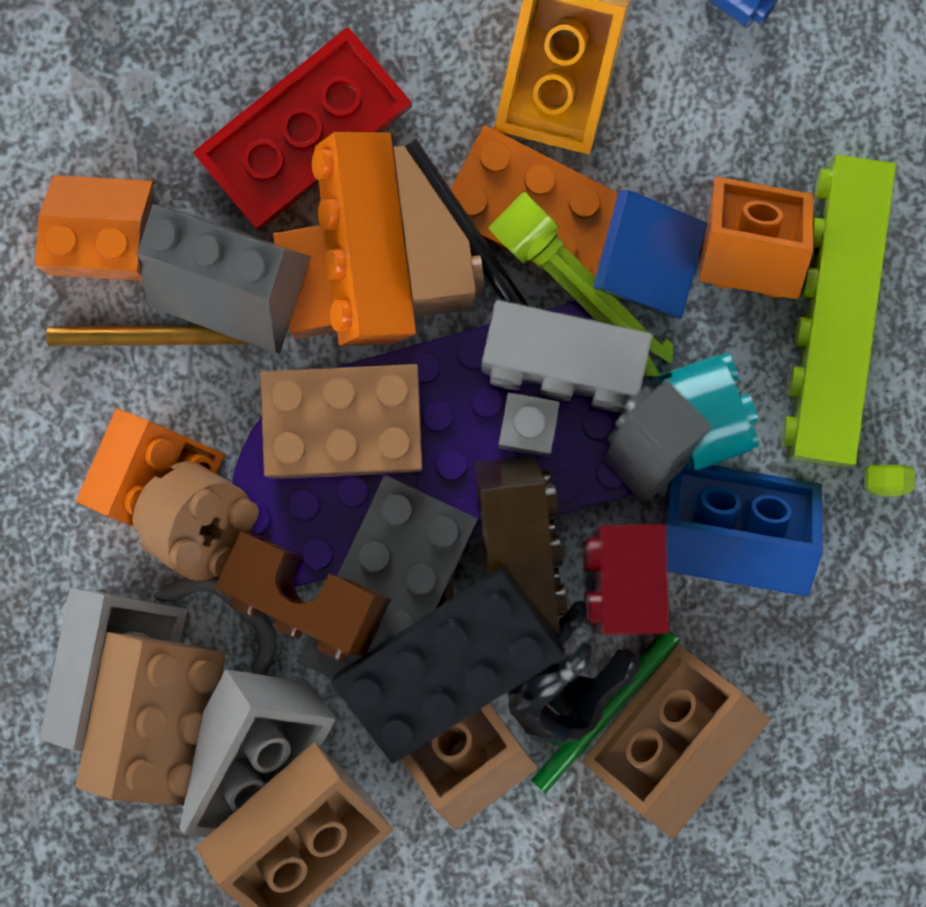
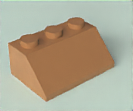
M678 644L581 762L641 815L670 838L674 839L771 719L744 693Z

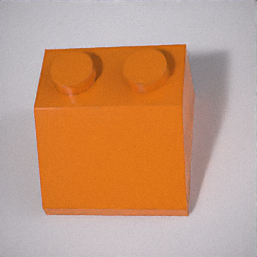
M53 175L38 217L35 266L49 276L143 281L137 253L153 204L154 182Z
M715 176L706 220L707 227L701 248L699 282L709 283L723 289L736 288L758 292L772 298L786 297L799 300L813 253V194Z

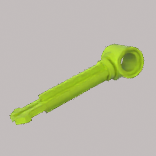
M525 191L488 227L497 239L523 264L532 260L538 267L541 266L597 322L649 333L641 325V322L616 297L593 289L596 277L563 245V241L556 234L560 228L559 225ZM652 336L649 349L665 361L673 363L672 342L666 338L660 344ZM648 355L644 376H659V371Z

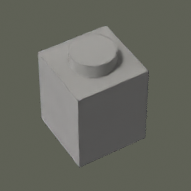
M508 393L498 449L530 455L535 454V456L549 458L560 402Z

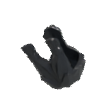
M581 600L574 602L568 610V615L562 616L559 619L560 634L556 635V637L563 646L574 631L587 619L586 605ZM583 642L573 655L566 658L561 664L556 661L507 692L509 697V713L519 722L525 733L537 736L553 746L579 741L597 727L606 704L620 689L632 682L633 677L636 676L640 669L637 654L629 649H618L607 666L595 678L580 676L578 674L590 665L593 654L592 646L587 642ZM546 704L550 705L556 712L551 710Z

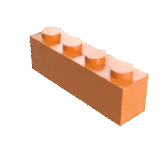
M334 132L315 146L312 157V172L315 179L319 180L321 197L318 207V221L321 229L325 230L327 246L324 258V271L327 279L331 281L333 303L330 309L331 325L337 332L339 346L396 344L416 334L391 133Z

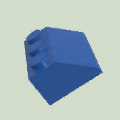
M686 464L682 471L668 483L661 524H666L667 572L809 596L823 554L822 484L711 465L693 472L692 465L688 466Z

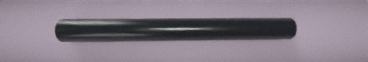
M417 138L406 144L405 148L469 240L471 256H481L483 274L500 299L504 302L529 307V304Z

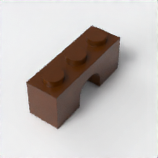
M240 531L215 586V589L231 596L228 605L255 617L260 610L275 618L271 625L275 629L296 638H300L304 632L319 640L316 649L344 661L347 654L358 656L367 654L391 601L390 598L349 578L329 574L318 596L305 603L300 599L295 589V575L303 556L262 536Z

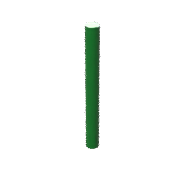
M670 630L669 633H660L638 658L640 669L636 676L633 677L632 682L620 689L606 704L597 727L592 732L583 736L581 740L561 745L531 781L546 794L681 640Z

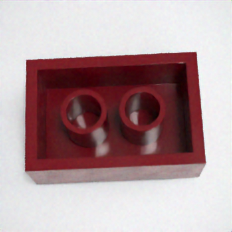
M666 524L599 526L591 531V538L582 541L583 572L592 571L593 591L584 592V604L587 609L585 623L594 624V633L603 635L669 633Z

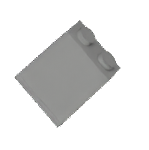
M225 670L202 716L180 823V830L184 835L207 837L311 744L315 742L321 747L336 718L309 682Z

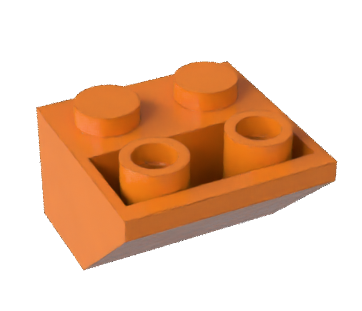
M116 408L75 502L107 517L133 526V513L137 499L145 485L154 476L162 478L174 470L169 466L179 462L197 463L217 474L225 454L149 420Z

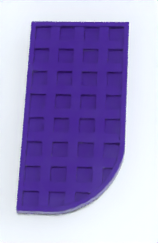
M576 301L544 309L545 311L595 321ZM489 324L332 367L417 364L420 386L423 473L270 480L264 476L261 416L241 450L232 484L241 488L247 494L250 501L258 507L259 515L253 526L252 534L262 536L303 556L295 575L296 588L325 580L329 574L338 575L384 475L478 518L469 540L481 537L474 461L530 455L498 449L508 393L560 402L551 454L549 458L536 456L540 470L549 469L551 484L555 485L558 515L634 495L624 482L603 462V458L611 445L606 439L617 428L615 423L621 417V412H612L590 406L592 398L576 394L571 396L570 401L548 398L540 395L541 387L521 383L520 390H512L490 384V376L482 374V361L490 329Z

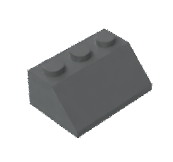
M152 204L137 253L147 305L280 354L311 256L182 211Z

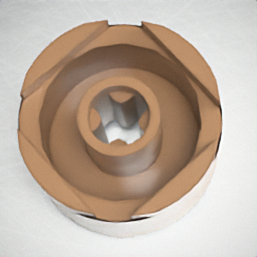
M193 462L176 463L169 466L174 470L162 478L154 476L145 485L137 499L133 513L134 530L139 533L142 542L139 544L148 554L185 578L197 581L208 580L216 576L220 578L240 531L252 534L253 526L259 515L258 507L250 501L247 494L241 488L200 464Z

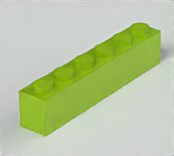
M836 154L827 165V169H819L815 186V198L822 199L820 218L813 217V248H816L813 267H808L801 290V296L809 298L806 317H799L794 340L795 346L802 347L799 367L792 366L788 382V396L795 397L793 416H785L781 432V446L788 447V460L842 468L856 465L897 163Z

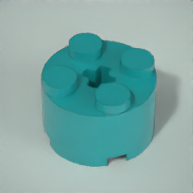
M729 352L721 355L716 354L658 376V387L668 380L713 426L687 462L688 466L692 465L693 472L752 451L753 448L759 447V440L753 424L758 423V415L748 393L739 395L735 382L739 381L738 371Z

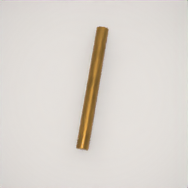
M201 325L48 326L46 334L48 346L250 344Z

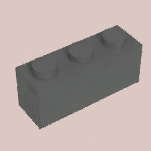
M668 380L663 382L654 391L645 386L635 394L624 406L626 412L616 421L615 425L617 428L606 439L611 445L603 458V462L644 504L682 471L713 427Z

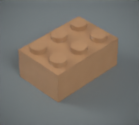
M417 364L260 371L265 477L274 480L423 473L420 386Z
M106 632L75 787L110 800L184 806L203 712L221 679L226 653L186 643Z
M314 742L195 848L217 886L242 907H308L394 829L370 795Z

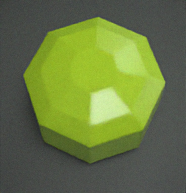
M869 465L864 469V489L870 494L880 497H899L909 494L915 489V469L913 466Z

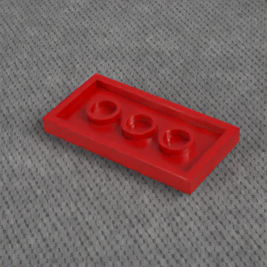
M346 27L194 150L193 154L255 230L259 232L319 183V180L315 179L312 172V157L316 145L334 132L381 133L412 108V102L353 31Z

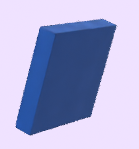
M619 190L593 289L664 316L682 319L707 222L631 190Z

